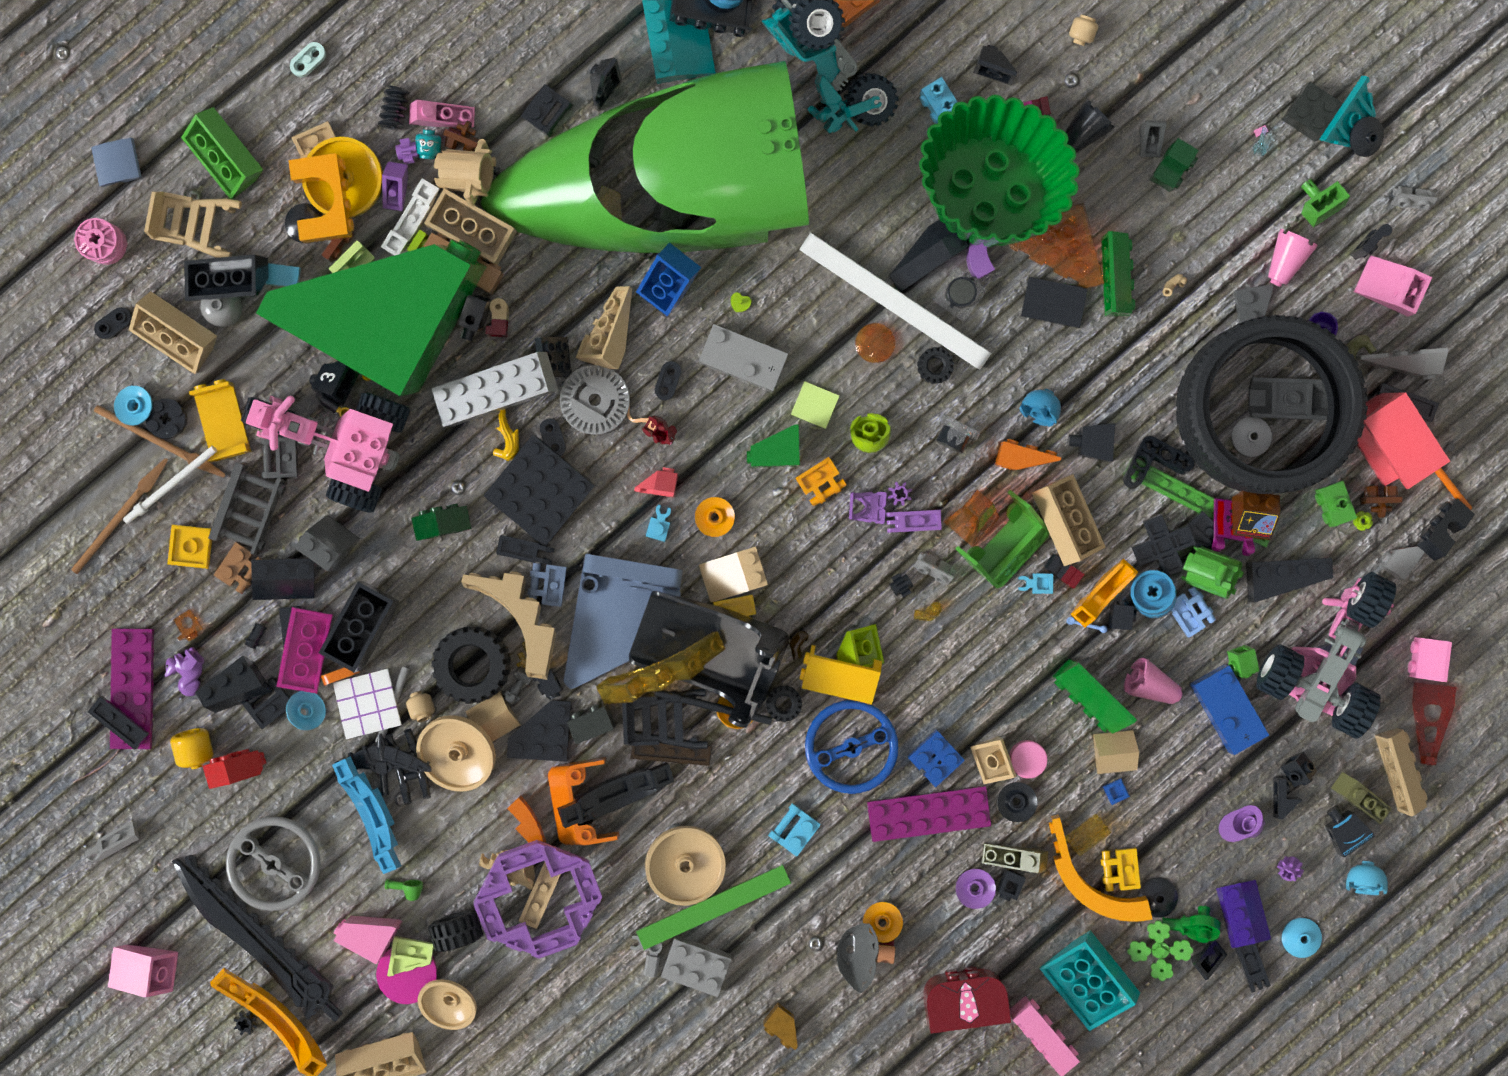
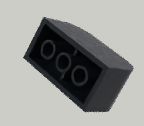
M358 581L323 643L319 654L353 673L362 670L398 607L399 600L364 581Z

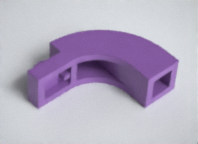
M969 241L966 253L967 266L974 281H977L992 273L995 268L988 257L987 247L983 243L973 245Z

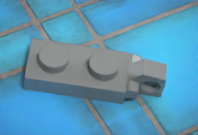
M130 821L98 839V843L94 847L85 851L86 858L91 863H95L139 840L137 824Z

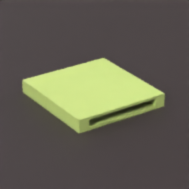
M804 381L791 415L826 429L839 395Z

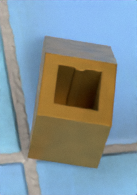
M777 1002L763 1021L764 1030L773 1037L774 1035L779 1037L781 1044L786 1048L790 1049L792 1047L796 1050L798 1045L794 1014Z

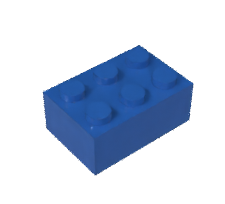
M668 243L656 256L636 293L668 316L679 305L702 267L671 243Z

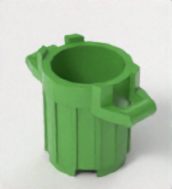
M1194 546L1196 553H1189L1183 568L1188 571L1187 576H1181V579L1186 584L1228 599L1231 594L1235 595L1237 590L1234 588L1238 579L1242 578L1244 574L1241 571L1242 561L1202 546Z

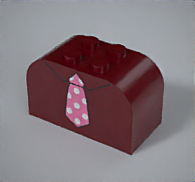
M967 967L965 971L958 972L956 969L946 970L943 974L931 977L925 984L923 997L930 1033L1011 1023L1007 990L999 976L989 969Z

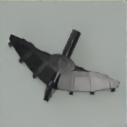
M378 733L376 745L371 747L365 745L362 747V750L354 754L352 752L348 753V757H351L357 770L371 769L376 774H379L382 796L389 795L387 773L392 771V769H405L417 773L432 771V767L429 765L430 762L422 761L415 756L416 753L410 754L400 749V746L392 747L386 745L382 733Z

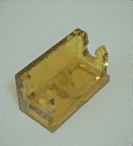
M1094 814L1068 834L1065 839L1080 857L1112 832L1103 823V820L1097 814Z

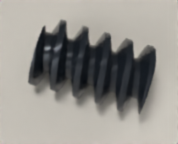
M387 85L386 87L389 89H385L384 94L388 97L382 99L386 105L381 106V110L384 112L379 114L382 120L378 121V126L398 131L397 127L404 126L399 119L406 117L400 113L407 110L402 103L409 102V100L404 98V95H410V92L400 87Z

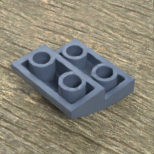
M133 138L111 141L91 147L99 186L106 187L118 182L126 183L141 178Z

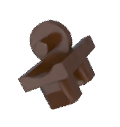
M467 120L464 125L458 123L457 129L452 127L445 129L443 134L446 136L445 147L455 150L458 142H462L465 144L463 151L475 152L480 139L474 137L477 130L471 128L472 122Z
M1367 486L1364 490V498H1360V504H1377V506H1371L1370 510L1371 512H1377L1379 518H1384L1386 512H1392V506H1386L1385 503H1402V497H1398L1397 486H1384V497H1378V486Z

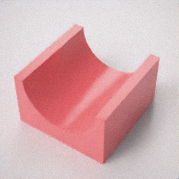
M1406 392L1381 393L1366 402V406H1368L1367 419L1364 420L1363 424H1365L1362 436L1357 440L1359 442L1357 446L1383 486H1387L1393 481L1400 479L1404 487L1409 489L1450 462Z

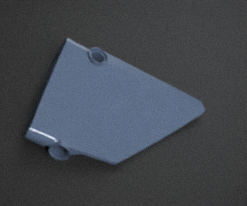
M585 554L564 683L570 689H573L628 662L629 652L651 592L659 591L680 597L683 570ZM592 579L595 587L589 591L584 589V581Z

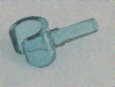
M1262 127L1260 139L1253 146L1254 155L1258 148H1262L1261 156H1264L1266 153L1264 147L1266 127Z

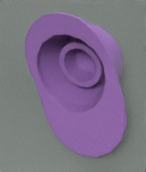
M1252 805L1230 812L1220 821L1219 833L1223 839L1229 842L1257 837L1265 825L1263 814L1258 807Z

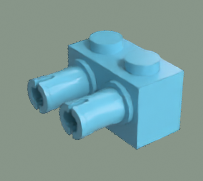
M942 77L920 91L919 99L922 105L928 107L931 111L930 117L935 124L938 123V116L942 112H952L953 105L957 103Z

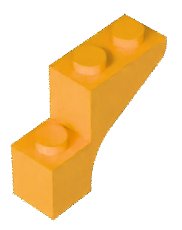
M1123 558L1098 580L1092 591L1078 602L1070 615L1086 628L1097 619L1107 604L1137 575L1138 571Z

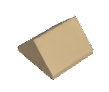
M501 691L466 711L468 719L482 727L492 742L521 725L507 701L504 700Z
M1133 730L1118 731L1114 734L1110 732L1093 734L1097 774L1138 769L1139 749Z
M1000 736L970 747L984 784L1016 777L1003 738Z

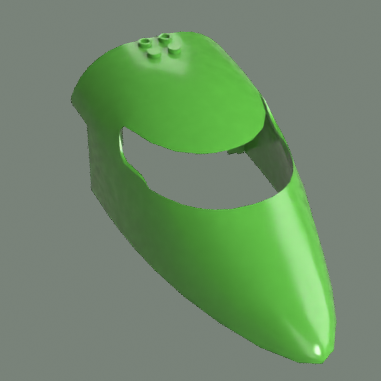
M774 62L704 76L642 96L601 113L534 148L503 170L492 181L490 190L487 192L488 196L481 198V206L485 212L512 226L517 232L564 245L602 251L660 253L668 243H671L681 252L761 244L768 242V231L809 225L804 172L786 62ZM659 105L645 117L634 139L633 161L636 175L642 187L657 202L681 213L715 218L716 223L702 230L675 229L659 233L624 223L611 215L600 203L593 190L589 170V156L592 143L597 133L610 119Z

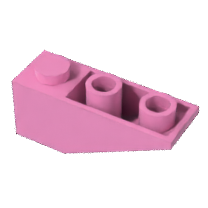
M416 100L410 103L409 124L431 127H456L458 123L464 125L468 120L472 122L471 128L474 127L475 107Z

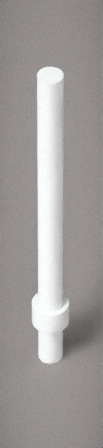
M214 446L209 447L145 501L136 504L133 507L134 510L123 518L125 523L129 524L138 516L144 515L151 505L213 456L217 449Z

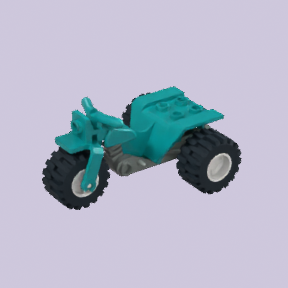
M776 0V5L773 4L772 9H774V13H771L772 18L763 19L761 22L786 53L796 56L804 62L811 60L815 62L818 72L815 85L821 103L825 104L826 107L819 111L815 106H809L808 111L818 121L826 122L823 127L824 130L828 133H835L842 127V123L845 121L851 130L857 132L859 129L850 117L874 127V124L877 126L882 125V121L888 122V117H893L895 114L892 112L893 109L898 108L895 101H899V96L895 95L897 89L893 87V83L887 80V78L876 73L860 74L857 76V80L853 79L851 81V87L847 86L846 90L849 92L844 95L846 100L842 101L841 96L837 93L838 90H842L839 87L840 84L845 86L842 83L843 80L848 82L847 78L857 72L856 62L839 42L841 37L839 33L840 31L844 32L845 28L842 26V23H845V18L842 17L844 12L839 8V4L833 0Z

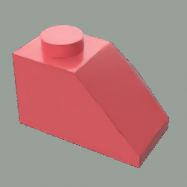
M663 467L662 471H656L637 485L634 491L675 498L678 473H674L675 469Z

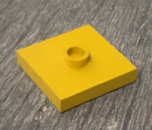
M172 525L167 564L209 569L212 539L208 537L211 529Z

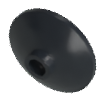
M1367 116L1359 119L1354 124L1350 133V146L1356 155L1369 157L1379 150L1384 138V129L1381 122L1375 117Z
M307 203L292 207L285 218L287 234L296 242L303 243L299 240L297 220L318 218L323 216L322 212Z
M1013 782L1002 788L997 798V806L1002 816L1007 820L1023 822L1031 818L1035 813L1037 796L1034 790L1027 784ZM1019 798V804L1014 805L1013 799Z
M1157 877L1147 880L1138 892V897L1146 896L1148 899L1151 915L1155 918L1165 917L1172 913L1178 902V893L1175 886L1164 878ZM1161 895L1163 897V900L1161 902H1157V896Z

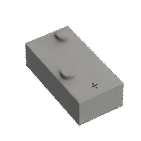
M713 324L700 356L699 364L773 393L788 353Z

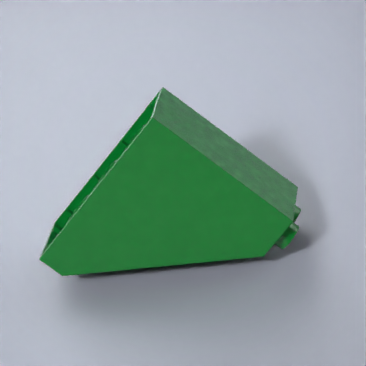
M451 239L448 246L433 244L268 291L256 314L399 396L418 393L462 314L467 296L473 293L487 266L477 261L481 254L480 250L462 240L458 242Z

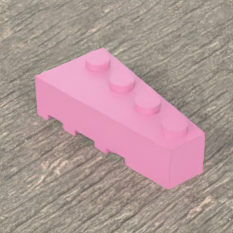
M1025 996L1010 1008V1017L1020 1027L1026 1037L1031 1039V1042L1043 1054L1060 1076H1064L1080 1062L1076 1057L1079 1053L1072 1045L1067 1046L1065 1044V1036L1059 1029L1055 1031L1051 1027L1053 1022L1046 1014L1043 1016L1038 1011L1040 1006L1033 998L1029 1000Z

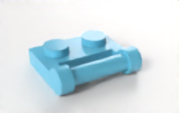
M792 803L789 806L790 810L775 830H771L768 836L797 857L821 824ZM796 814L800 816V819L785 839L782 838L780 835Z

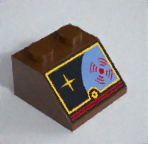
M1241 491L1233 496V535L1271 540L1280 517V495Z

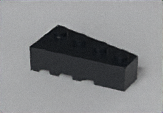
M1332 558L1246 562L1248 602L1255 603L1332 579Z

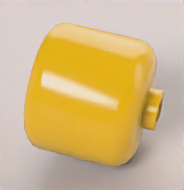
M194 728L175 734L170 740L175 763L178 767L197 769L213 758L214 752L208 730L204 728Z

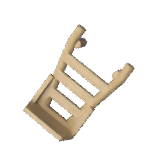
M152 191L144 232L153 240L187 245L215 258L232 257L231 252H227L226 249L220 246L210 247L209 241L216 207H222L225 211L233 214L236 208L241 209L242 201L227 198L193 200L192 197ZM200 207H207L200 242L194 240ZM168 208H174L171 229L169 230L165 228ZM184 208H190L186 234L184 236L179 234Z

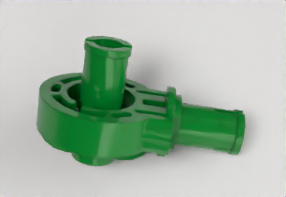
M1199 906L1198 915L1185 917V915L1181 919L1162 917V923L1169 924L1170 930L1180 931L1182 936L1187 935L1190 939L1201 943L1217 940L1221 932V922L1210 916L1211 909L1207 906Z

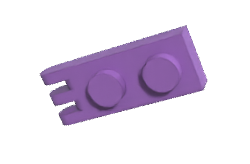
M941 510L886 513L887 517L895 516V520L887 521V525L895 524V528H888L887 533L942 530Z

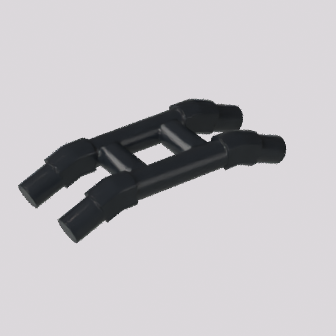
M411 728L406 729L404 733L411 750L408 753H416V738ZM392 734L385 736L387 745L397 746ZM404 769L396 770L405 805L412 803L407 781L419 778L423 799L431 798L428 778L424 772L404 773Z

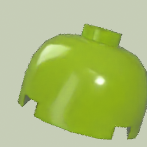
M868 413L866 417L862 418L860 415L852 421L850 426L852 442L862 452L876 453L881 451L889 442L891 430L888 420L879 414Z

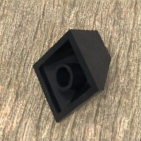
M992 45L982 46L973 73L1011 86L1017 75L1015 68L1003 52L998 51L997 47Z

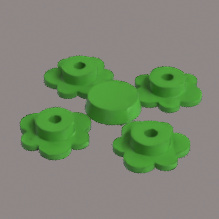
M1157 920L1155 924L1150 923L1147 926L1149 938L1156 941L1150 949V947L1146 946L1144 941H1132L1127 952L1131 955V959L1134 962L1146 961L1147 956L1152 952L1153 956L1159 959L1151 965V976L1159 978L1160 981H1165L1166 978L1173 976L1172 964L1166 963L1163 958L1167 957L1170 951L1172 955H1175L1176 960L1188 961L1193 953V948L1188 940H1182L1181 942L1176 940L1174 941V946H1171L1169 950L1168 945L1163 941L1164 938L1167 939L1170 936V926Z

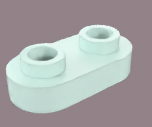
M317 42L309 43L291 60L290 69L292 73L301 78L308 76L325 60L326 51L324 47ZM315 51H319L317 57H313ZM300 65L305 66L302 71L298 69Z

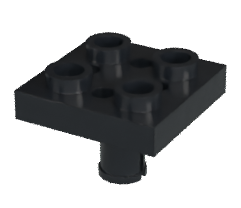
M568 337L535 338L536 352H547L554 378L570 377L572 372Z

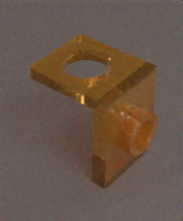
M191 609L173 619L182 635L177 637L179 641L188 640L189 642L198 637V632L203 630ZM185 617H189L193 621L189 629L182 626V619Z

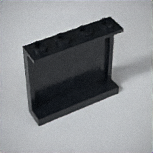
M672 0L669 21L675 22L679 26L693 25L694 28L699 30L708 28L713 29L716 33L729 32L733 33L736 37H745L752 31V27H749L752 0H743L740 5L730 9L719 8L712 4L710 0Z

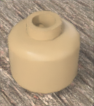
M1082 14L1080 17L1074 18L1069 31L1070 37L1074 38L1073 43L1085 46V43H1092L1098 30V24L1095 23L1096 19Z
M422 691L412 693L410 695L411 698L406 702L410 718L417 720L418 723L431 719L432 714L435 712L431 696L426 693L422 694Z

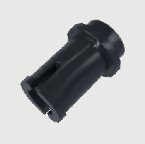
M255 623L249 637L245 638V645L252 649H256L257 646L259 647V642L267 628L259 623Z

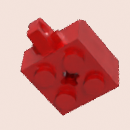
M248 748L210 759V764L203 765V770L208 787L212 789L260 775L263 770L262 765L266 764L263 752H258V750L250 752Z

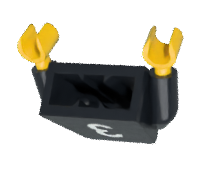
M340 361L323 364L318 374L310 376L309 382L312 389L316 392V398L320 404L333 413H339L340 417H342L349 408H340L339 406H343L360 373ZM361 374V376H362V378H363L364 380H366V381L371 380V379H369V378H367L366 376H364V375Z

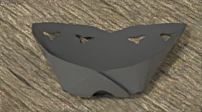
M861 923L846 930L837 946V965L839 971L850 986L859 993L864 992L874 979L876 958L879 950L878 939L874 929L870 924ZM852 945L854 951L852 953H847V946Z

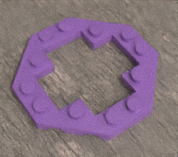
M535 840L498 854L474 900V907L488 940L506 944V947L520 952L525 951L530 953L531 956L540 959L578 944L581 938L580 935L592 918L596 905L602 899V894L588 859ZM545 861L551 877L571 871L582 901L564 907L569 925L532 938L526 922L509 928L505 927L494 898L513 892L507 874Z

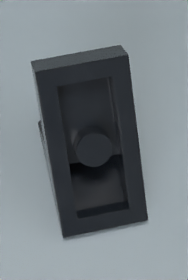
M1273 777V817L1277 819H1284L1302 801L1299 797H1287L1290 787L1287 779L1283 777Z
M1215 940L1209 941L1201 953L1191 956L1190 959L1202 977L1208 980L1228 954Z

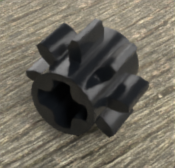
M898 573L891 577L893 582L889 586L896 597L902 595L905 598L912 593L910 589L914 586L907 574L901 576Z
M241 1010L239 1012L240 1017L236 1016L233 1019L237 1022L234 1030L238 1029L240 1035H243L245 1032L251 1035L253 1028L259 1026L256 1023L258 1016L252 1014L250 1010L248 1013ZM244 1019H247L248 1026L245 1025Z

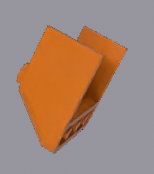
M606 757L555 765L548 772L558 838L565 845H591L614 841L619 838V831L597 835L594 827L588 824L578 826L577 823L564 828L557 809L574 801L571 786L583 783L586 778L585 767L605 764L607 761Z

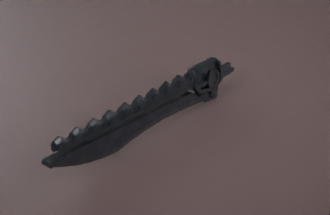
M190 855L185 857V864L179 858L172 860L184 889L209 924L227 935L254 957L289 995L296 1007H303L302 1013L307 1020H310L320 1009L334 1022L340 1018L343 1012L329 1000L332 997L331 993L334 985L316 968L308 964L307 960H298L296 949L291 947L286 949L282 937L272 936L271 926L266 924L261 926L258 914L247 913L246 903L242 901L236 902L233 891L228 889L224 891L220 879H211L209 868L204 866L199 868L196 856ZM195 874H196L204 883H202V882L195 876ZM209 889H211L232 910V912ZM234 914L272 951V953L234 916ZM273 954L293 973V975L273 956Z

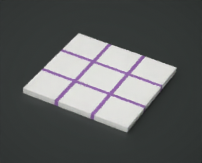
M389 669L333 683L346 739L402 725Z

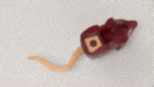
M629 404L628 419L635 423L646 422L642 430L648 437H653L654 443L659 442L660 444L671 445L674 442L677 433L675 426L671 425L668 427L663 418L655 415L648 418L633 419L630 416Z

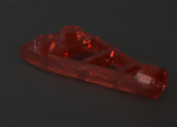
M1414 682L1412 705L1421 764L1437 765L1438 752L1455 706L1456 687ZM1432 704L1441 707L1442 711L1438 721L1428 722L1424 714L1425 705ZM1426 726L1437 728L1434 742H1427L1425 740L1424 729ZM1430 752L1431 756H1426V753Z

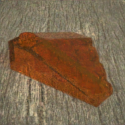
M1084 202L1073 205L1068 211L1062 213L1060 223L1048 227L1047 232L1010 244L1012 250L1016 252L1018 250L1030 255L1029 259L1040 265L1045 263L1054 268L1053 272L1066 279L1069 276L1078 281V285L1082 288L1104 284Z

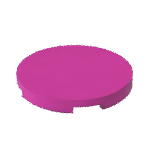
M391 947L383 955L377 966L376 978L379 988L387 998L396 1003L418 1002V995L422 987L428 982L437 979L436 962L432 956L430 965L417 967L394 976H387L392 951Z

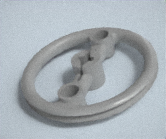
M265 817L246 825L232 840L226 857L228 880L236 894L247 904L267 911L287 909L306 898L318 880L321 866L319 849L311 834L302 825L283 817ZM266 826H281L295 832L302 838L310 853L311 870L309 877L307 878L301 872L296 873L285 865V858L282 854L278 852L270 854L259 846L258 840L251 837L250 833ZM246 841L253 844L252 850H248L245 847ZM240 850L242 854H250L261 862V868L265 874L279 875L288 882L289 888L297 893L286 900L273 902L264 901L250 894L243 887L237 876L235 862L237 851ZM272 860H275V861H276V862H275V867H272V866H271V864H272L271 861H272ZM294 877L301 879V886L294 884Z

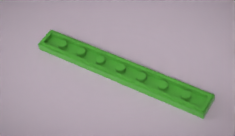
M1139 459L1136 460L1139 466L1145 467V462ZM1150 465L1141 483L1142 485L1197 513L1203 510L1214 521L1215 498ZM1135 471L1131 478L1135 480V477L1139 472ZM1253 538V542L1263 547H1267L1270 541Z
M780 865L713 895L702 902L691 905L638 929L636 933L643 949L646 950L787 886L791 882L784 866Z

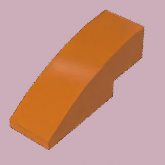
M520 795L507 808L520 822L515 829L528 843L535 840L546 843L537 816Z

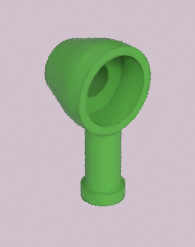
M386 879L385 889L403 890L407 900L415 901L421 895L423 882L420 880L399 882Z

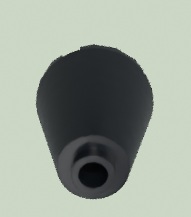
M1088 99L1082 104L1065 131L1068 136L1067 144L1072 146L1076 153L1115 128L1111 121L1097 107L1094 108L1091 105L1092 102Z

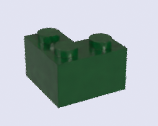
M1177 138L1169 146L1149 180L1168 192L1174 188L1178 189L1183 181L1181 176L1184 171L1188 172L1197 162L1198 157L1196 155L1199 150Z
M458 503L447 505L444 510L442 506L430 508V510L418 512L419 516L411 518L416 541L472 529L467 506L458 507Z

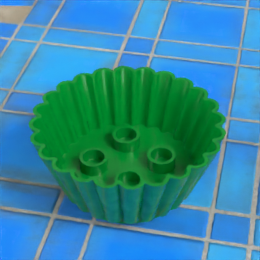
M991 95L987 100L983 97L975 96L969 100L968 104L965 102L955 103L952 107V112H942L938 116V124L931 125L928 128V140H925L921 145L923 158L919 161V167L923 175L922 185L939 220L946 224L950 232L957 233L961 240L969 239L973 245L983 243L986 247L1005 246L1022 242L1031 237L1042 235L1047 232L1048 227L1060 223L1062 213L1072 207V199L1070 197L1074 196L1078 191V184L1074 179L1078 177L1080 172L1078 165L1073 162L1076 158V151L1067 144V133L1061 129H1056V121L1051 116L1042 115L1037 106L1032 104L1024 106L1020 99L1013 97L1005 101L1000 95Z

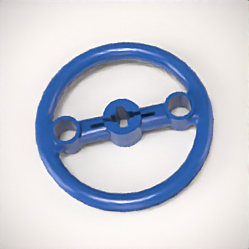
M840 701L826 707L814 718L806 735L805 754L812 773L825 786L841 793H863L877 787L890 775L898 757V738L889 718L877 707L859 701ZM845 709L862 710L873 715L882 724L881 727H877L871 733L859 738L854 736L846 737L839 746L828 750L814 751V739L820 725L830 715ZM877 731L885 733L883 740L876 741L874 739ZM852 742L854 745L857 744V746L854 747L855 751L851 752L850 749L846 750V748L849 747L848 743ZM889 742V756L886 764L878 775L867 782L855 785L842 784L829 778L822 771V767L830 765L836 759L844 756L854 758L859 756L864 748L874 744L881 745ZM821 753L829 755V760L826 763L819 762L818 757Z

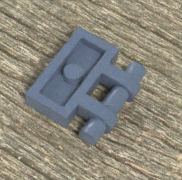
M533 563L532 571L530 570L529 575L531 577L530 588L527 591L529 598L537 600V596H542L543 605L562 607L567 567L546 565V572H540L541 564ZM539 578H545L543 590L538 589Z

